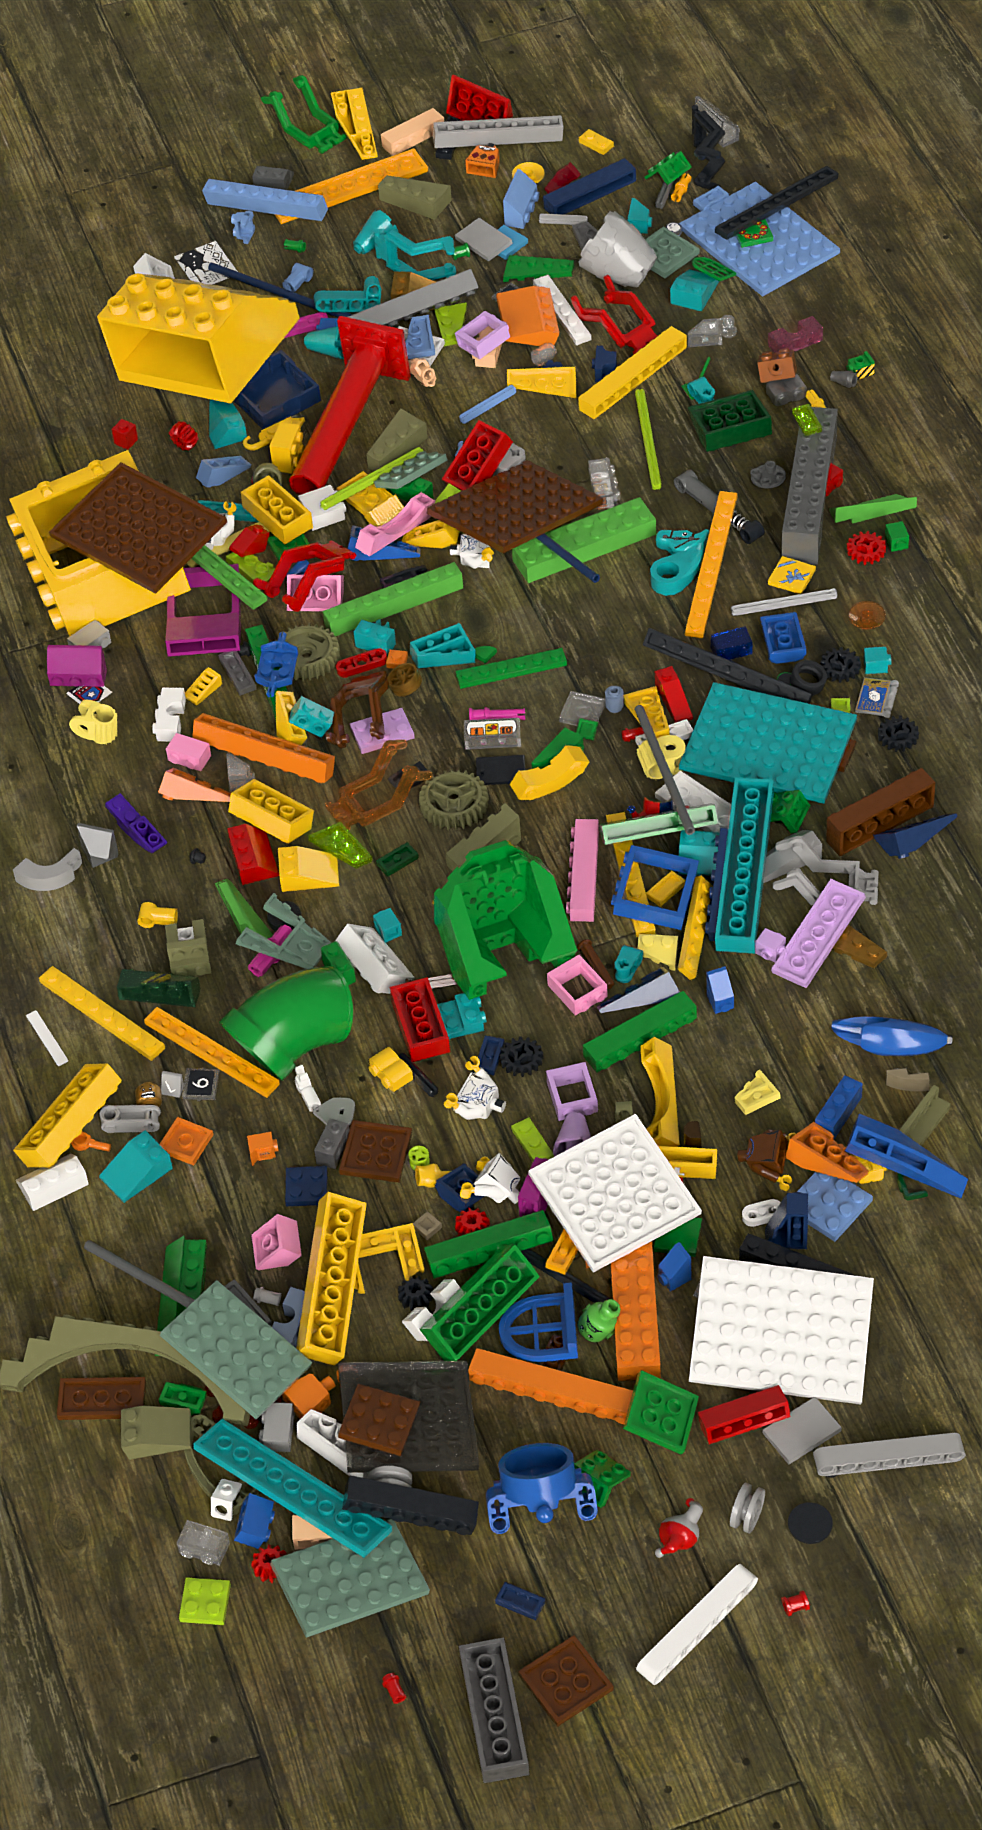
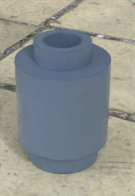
M610 686L605 690V706L612 713L620 712L624 706L623 689L619 686Z

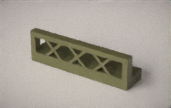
M935 1085L932 1086L899 1130L921 1146L948 1112L951 1103L938 1097L939 1087Z

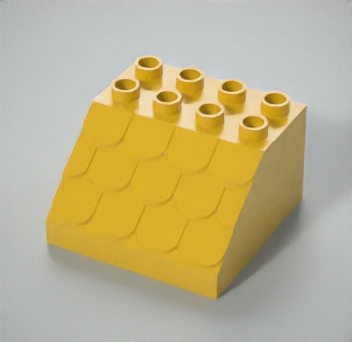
M140 273L129 276L122 288L115 296L108 300L107 305L97 316L119 381L226 403L234 401L300 319L295 302H290L286 298L260 295L255 292L235 290L229 287L204 284L192 280Z

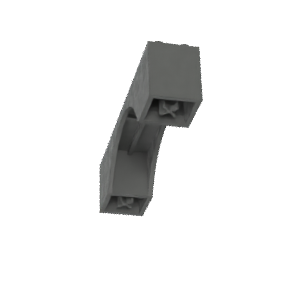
M803 406L782 530V556L807 564L818 565L830 463L833 464L837 441L838 409Z

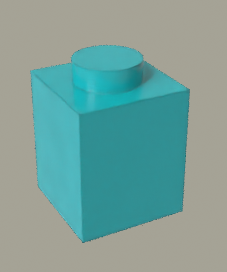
M864 648L865 674L888 673V665H891V654H887V648Z

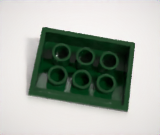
M753 390L688 407L695 430L706 452L772 434L771 416Z

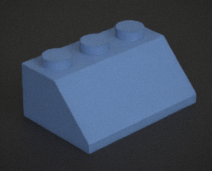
M517 169L503 199L505 226L524 229L526 222L528 223L530 220V213L534 211L535 202L539 200V192H537V184L521 169Z

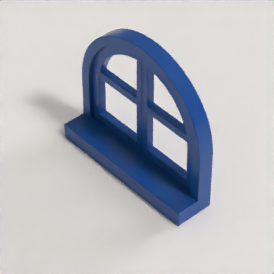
M563 1283L564 1293L531 1296L516 1302L505 1311L499 1323V1335L503 1347L511 1355L531 1362L578 1358L572 1283ZM560 1305L561 1322L538 1324L537 1307ZM532 1309L533 1325L511 1327L513 1321L520 1314ZM562 1330L563 1348L539 1350L538 1333ZM534 1333L535 1350L517 1344L511 1335Z

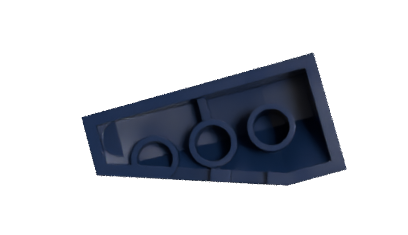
M957 813L944 814L923 820V822L908 824L906 827L894 828L874 834V839L889 856H898V859L909 856L910 852L916 851L956 819Z

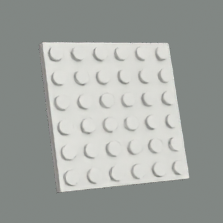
M636 1114L528 1171V1175L592 1272L603 1268L699 1216L702 1212Z

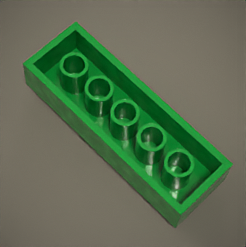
M515 1244L503 1245L419 1330L444 1362L457 1361L540 1276Z

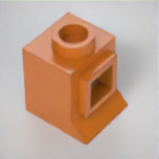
M271 1132L247 1136L252 1166L257 1160L261 1161L276 1157L275 1152L279 1151L277 1139H272Z

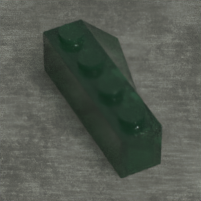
M122 969L117 984L119 1000L196 1007L201 989L199 978L192 975L165 974L134 969Z

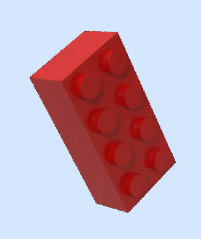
M478 420L442 480L447 485L451 484L462 491L491 478L513 441L506 433Z
M428 977L389 987L391 1002L410 1059L415 1062L449 1053V1037Z

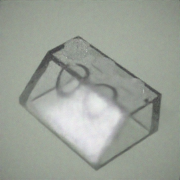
M696 96L695 105L698 106V110L700 112L705 110L725 131V135L718 143L724 148L738 141L739 126L732 122L728 116L723 114L711 102Z

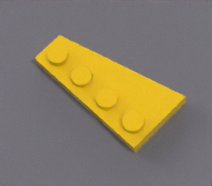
M575 367L507 369V386L513 385L516 389L576 398Z
M656 686L624 695V704L638 722L639 719L636 715L635 707L638 705L644 707L656 738L670 735L668 722L664 715Z

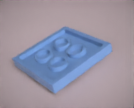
M815 1172L797 1191L808 1193V1225L834 1242L873 1201L872 1195L852 1182Z

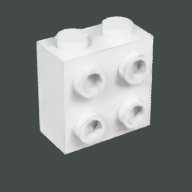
M331 485L298 496L299 502L311 512L312 531L345 520L344 512H346V506L344 502H340L327 510L320 507V501L337 492V490H333Z

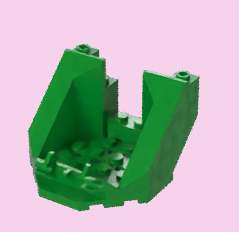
M507 840L470 851L466 855V861L462 866H457L447 877L449 881L443 888L439 887L434 892V923L438 927L453 979L469 1000L487 994V982L507 976L505 969L491 950L515 943L529 962L539 959L542 964L551 961L555 968L575 957L577 948L553 874L540 858L530 855L520 847L513 846Z

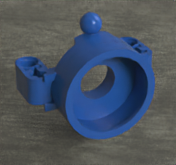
M552 1443L524 1445L506 1453L498 1464L500 1480L493 1481L494 1486L487 1490L485 1496L490 1528L496 1534H503L508 1531L510 1527L508 1508L526 1506L530 1512H536V1518L541 1523H548L553 1519L552 1509H556L559 1500L575 1498L577 1512L582 1520L589 1521L594 1519L598 1511L592 1477L589 1474L582 1473L581 1468L575 1469L573 1453L568 1448ZM583 1486H586L587 1493L582 1492ZM494 1500H498L499 1506H495ZM585 1505H591L589 1508H582ZM498 1518H502V1519H503L502 1521H499V1522H496V1521H495V1520L498 1519Z

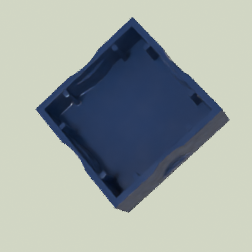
M279 350L267 358L234 399V402L262 429H265L320 402L321 396L319 385L305 372L301 371L290 357L282 350Z

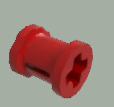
M803 1590L797 1595L781 1598L784 1611L788 1617L792 1616V1613L803 1609L806 1611L810 1610L808 1598Z

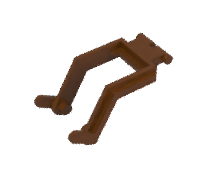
M386 671L352 678L351 683L343 684L334 694L330 702V709L334 711L332 721L334 733H326L328 742L337 745L339 748H345L346 743L350 742L349 735L345 734L341 709L350 698L369 694L373 721L370 723V735L378 740L384 738L385 730L380 697L386 692L389 685L388 679H385L387 678Z

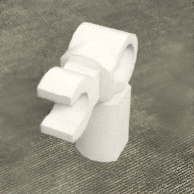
M303 1065L295 1067L297 1074L295 1084L299 1093L302 1094V1098L309 1111L313 1112V1109L321 1105V1102L311 1085L307 1072L305 1073Z

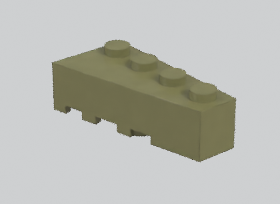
M388 175L378 184L379 200L434 220L452 201L450 185Z
M400 408L366 454L368 469L374 472L418 447L428 438L426 423Z
M504 803L500 807L501 811L498 814H491L487 818L488 822L481 828L477 826L468 839L464 837L446 853L447 866L453 871L457 866H462L466 861V855L470 851L504 840L516 846L521 841L519 815Z

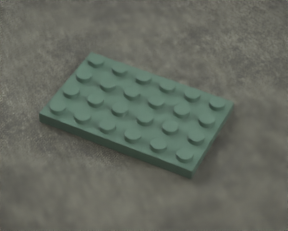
M217 1280L164 1328L160 1334L165 1341L255 1419L259 1418L312 1365V1362Z
M392 1519L385 1521L392 1525V1532L365 1558L337 1540L331 1539L271 1560V1567L306 1638L429 1594L430 1589L395 1521Z

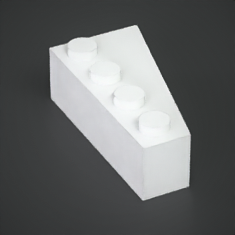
M311 1409L297 1422V1438L349 1476L367 1478V1473L370 1470L383 1466L391 1458V1453L338 1438L342 1424L337 1423L336 1419Z

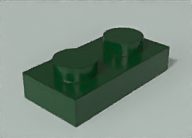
M406 842L376 860V864L389 877L417 860L419 855Z

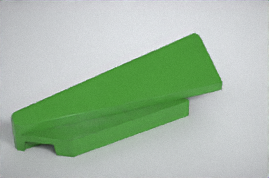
M894 494L854 505L829 508V512L835 523L850 519L853 524L916 508L917 497L907 498Z
M229 879L215 883L240 935L247 927L266 939L273 936Z

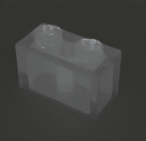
M189 1520L186 1521L177 1540L178 1550L181 1555L186 1558L194 1557L200 1559L208 1565L216 1564L220 1566L230 1545L227 1532Z

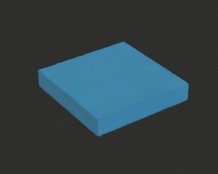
M503 225L498 229V231L512 239L513 243L498 254L501 258L507 260L509 255H513L528 244V238Z

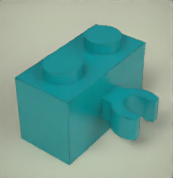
M380 619L376 623L361 620L354 631L355 647L367 651L381 648L386 651L388 657L389 651L393 650L396 645L395 631L390 628L389 622L381 626Z

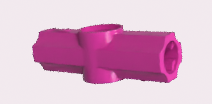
M284 924L268 940L281 946L292 932V929ZM259 952L248 965V969L253 975L260 977L266 973L272 964L277 963L280 959Z

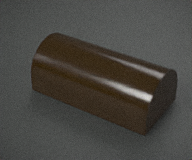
M698 1121L688 1122L684 1126V1147L702 1148L701 1131Z

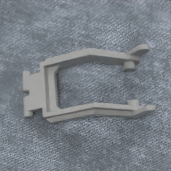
M799 835L776 843L775 848L778 851L792 848L812 872L848 873L849 887L865 893L866 898L864 901H870L871 905L877 904L879 875L877 870H872L871 873L864 872L859 868L860 861L822 860L806 840ZM793 868L787 873V878L773 883L775 890L794 886L810 905H814L821 894L800 868Z

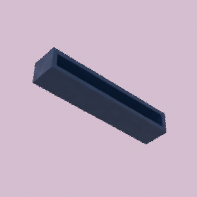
M624 158L544 195V209L549 214H567L635 182L636 168Z

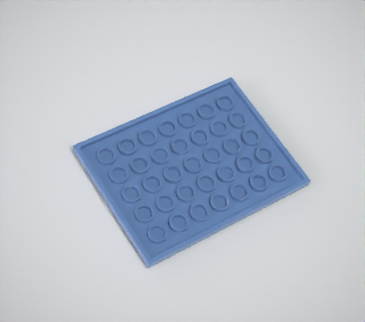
M755 181L679 224L681 225L680 230L724 266L735 271L736 276L763 297L840 254V248L789 207H785L766 218V222L773 235L772 242L741 248L736 235L726 240L716 234L715 227L772 196L770 192Z

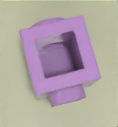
M765 928L755 941V954L776 963L786 947V937Z

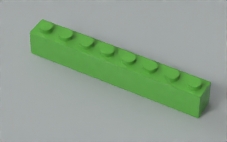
M453 562L324 610V625L326 629L330 630V633L333 632L335 636L356 629L361 620L372 623L378 619L386 618L463 589L462 573L456 563Z

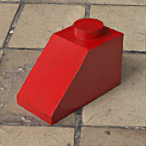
M258 524L245 527L229 546V550L240 557L264 552L270 532Z

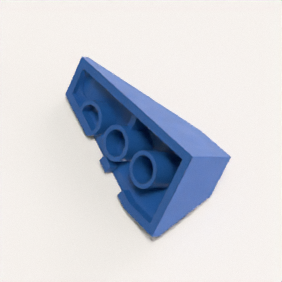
M352 525L347 549L356 553V557L351 560L365 561L420 557L421 548L402 541L392 542L373 555L368 556L355 548L360 530L363 528Z

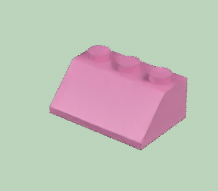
M304 574L287 575L288 595L293 597ZM323 575L317 577L300 611H324L342 604L344 575ZM287 605V611H293L289 608V605Z

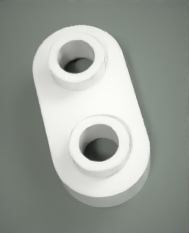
M769 1199L748 1205L742 1211V1220L751 1227L766 1224L774 1214L769 1212H775L781 1202Z

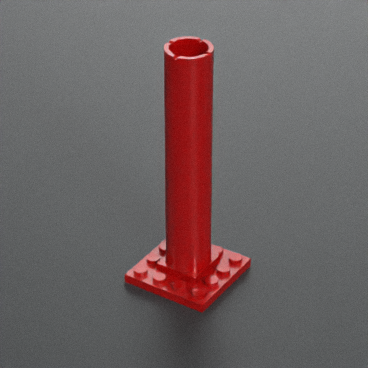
M339 316L337 323L345 369L289 478L290 487L297 494L302 495L325 487L379 376L409 381L411 375L403 329Z

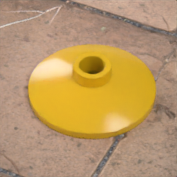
M533 162L521 163L512 171V177H514L517 169H521L535 183L540 182L544 177L543 167Z

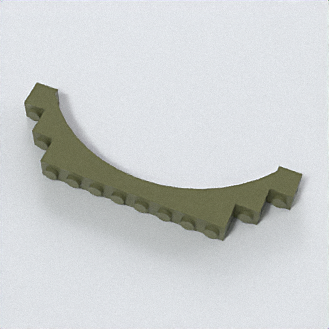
M70 1315L55 1316L50 1340L42 1336H37L36 1339L29 1338L24 1361L18 1358L3 1359L0 1370V1387L3 1390L23 1393L24 1387L37 1376L67 1359L100 1350H139L172 1360L197 1376L216 1397L224 1412L223 1419L228 1423L248 1426L250 1414L165 1341L160 1336V1331H156L155 1328L148 1326L140 1329L127 1323L119 1326L115 1325L114 1322L106 1320L103 1323H98L91 1318L78 1320Z

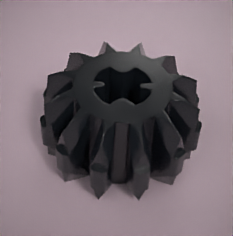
M410 1276L409 1281L403 1280L402 1286H399L398 1300L402 1303L404 1309L410 1307L411 1312L416 1307L424 1306L428 1308L429 1302L433 1300L430 1294L433 1291V1287L429 1284L427 1278L421 1280L420 1276L416 1279Z

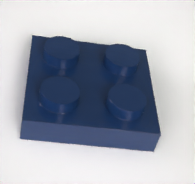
M327 1166L286 1168V1207L318 1205L319 1200L327 1193Z

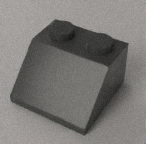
M256 166L252 176L253 184L255 186L288 190L294 172L288 169Z

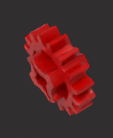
M869 531L866 534L862 532L859 535L853 534V538H849V543H847V555L851 556V560L857 559L858 564L861 561L864 565L867 562L873 564L874 560L879 562L880 558H884V553H886L885 540H882L881 535L876 537L875 532L872 535L869 534Z

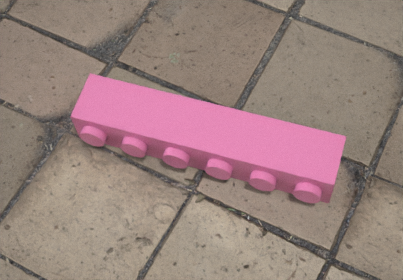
M576 819L575 827H571V838H574V842L570 843V853H573V856L569 858V868H572V871L568 873V883H571V887L568 886L567 898H570V902L566 904V913H570V921L594 922L599 820Z

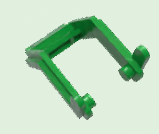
M299 75L294 77L293 82L298 89H301L312 116L326 125L310 136L291 124L281 101L283 99L281 92L272 91L269 95L261 97L264 104L273 105L283 130L309 149L316 146L319 153L323 154L331 149L333 145L336 146L347 139L344 133L341 135L338 133L339 122L319 108L306 76Z

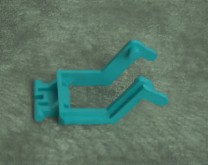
M374 229L376 257L384 259L386 266L394 272H412L430 280L456 275V268L451 263H446L441 267L416 271L399 260L397 253L398 247L411 256L442 249L446 251L447 255H453L455 250L452 237L447 236L414 243L394 229L385 235L380 233V229Z

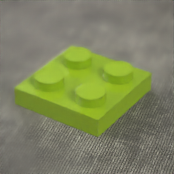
M186 1578L179 1614L180 1622L224 1625L231 1586L230 1581Z

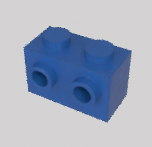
M249 1493L241 1506L234 1541L259 1549L263 1542H267L271 1530L268 1529L269 1523L271 1524L275 1515V1511L272 1510L274 1501Z

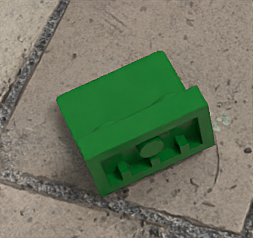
M681 151L677 154L673 152L647 171L649 174L644 178L648 179L658 172L668 185L692 168V166Z
M800 790L774 793L771 822L782 820L791 834L797 833L811 805Z
M595 1450L574 1463L575 1469L581 1468L582 1473L589 1474L592 1477L597 1506L600 1508L606 1505L611 1489L631 1475V1471L599 1450ZM583 1486L582 1492L587 1493L586 1486Z

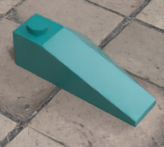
M210 399L209 438L214 449L243 441L247 437L245 423L233 403Z

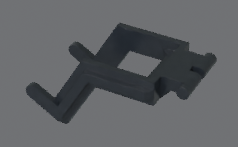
M693 105L692 134L694 135V147L696 148L694 156L699 160L707 159L709 161L695 178L694 184L712 190L717 186L721 187V185L710 181L725 163L721 152L714 149L725 135V131L705 110L700 112L698 106Z

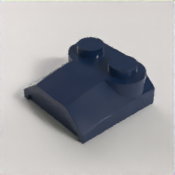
M465 1163L436 1180L435 1187L439 1197L459 1212L461 1210L467 1212L469 1207L472 1210L474 1203L484 1197L476 1196L475 1193H472L468 1199L460 1197L462 1185L465 1182H469L475 1187L474 1182L479 1176Z

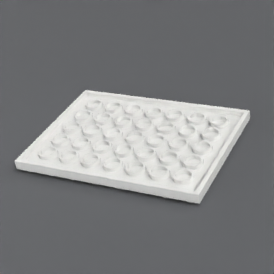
M703 1256L689 1382L762 1391L779 1385L785 1395L808 1398L816 1397L823 1400L861 1404L874 1278Z

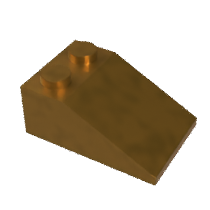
M394 272L391 300L436 282L412 272Z

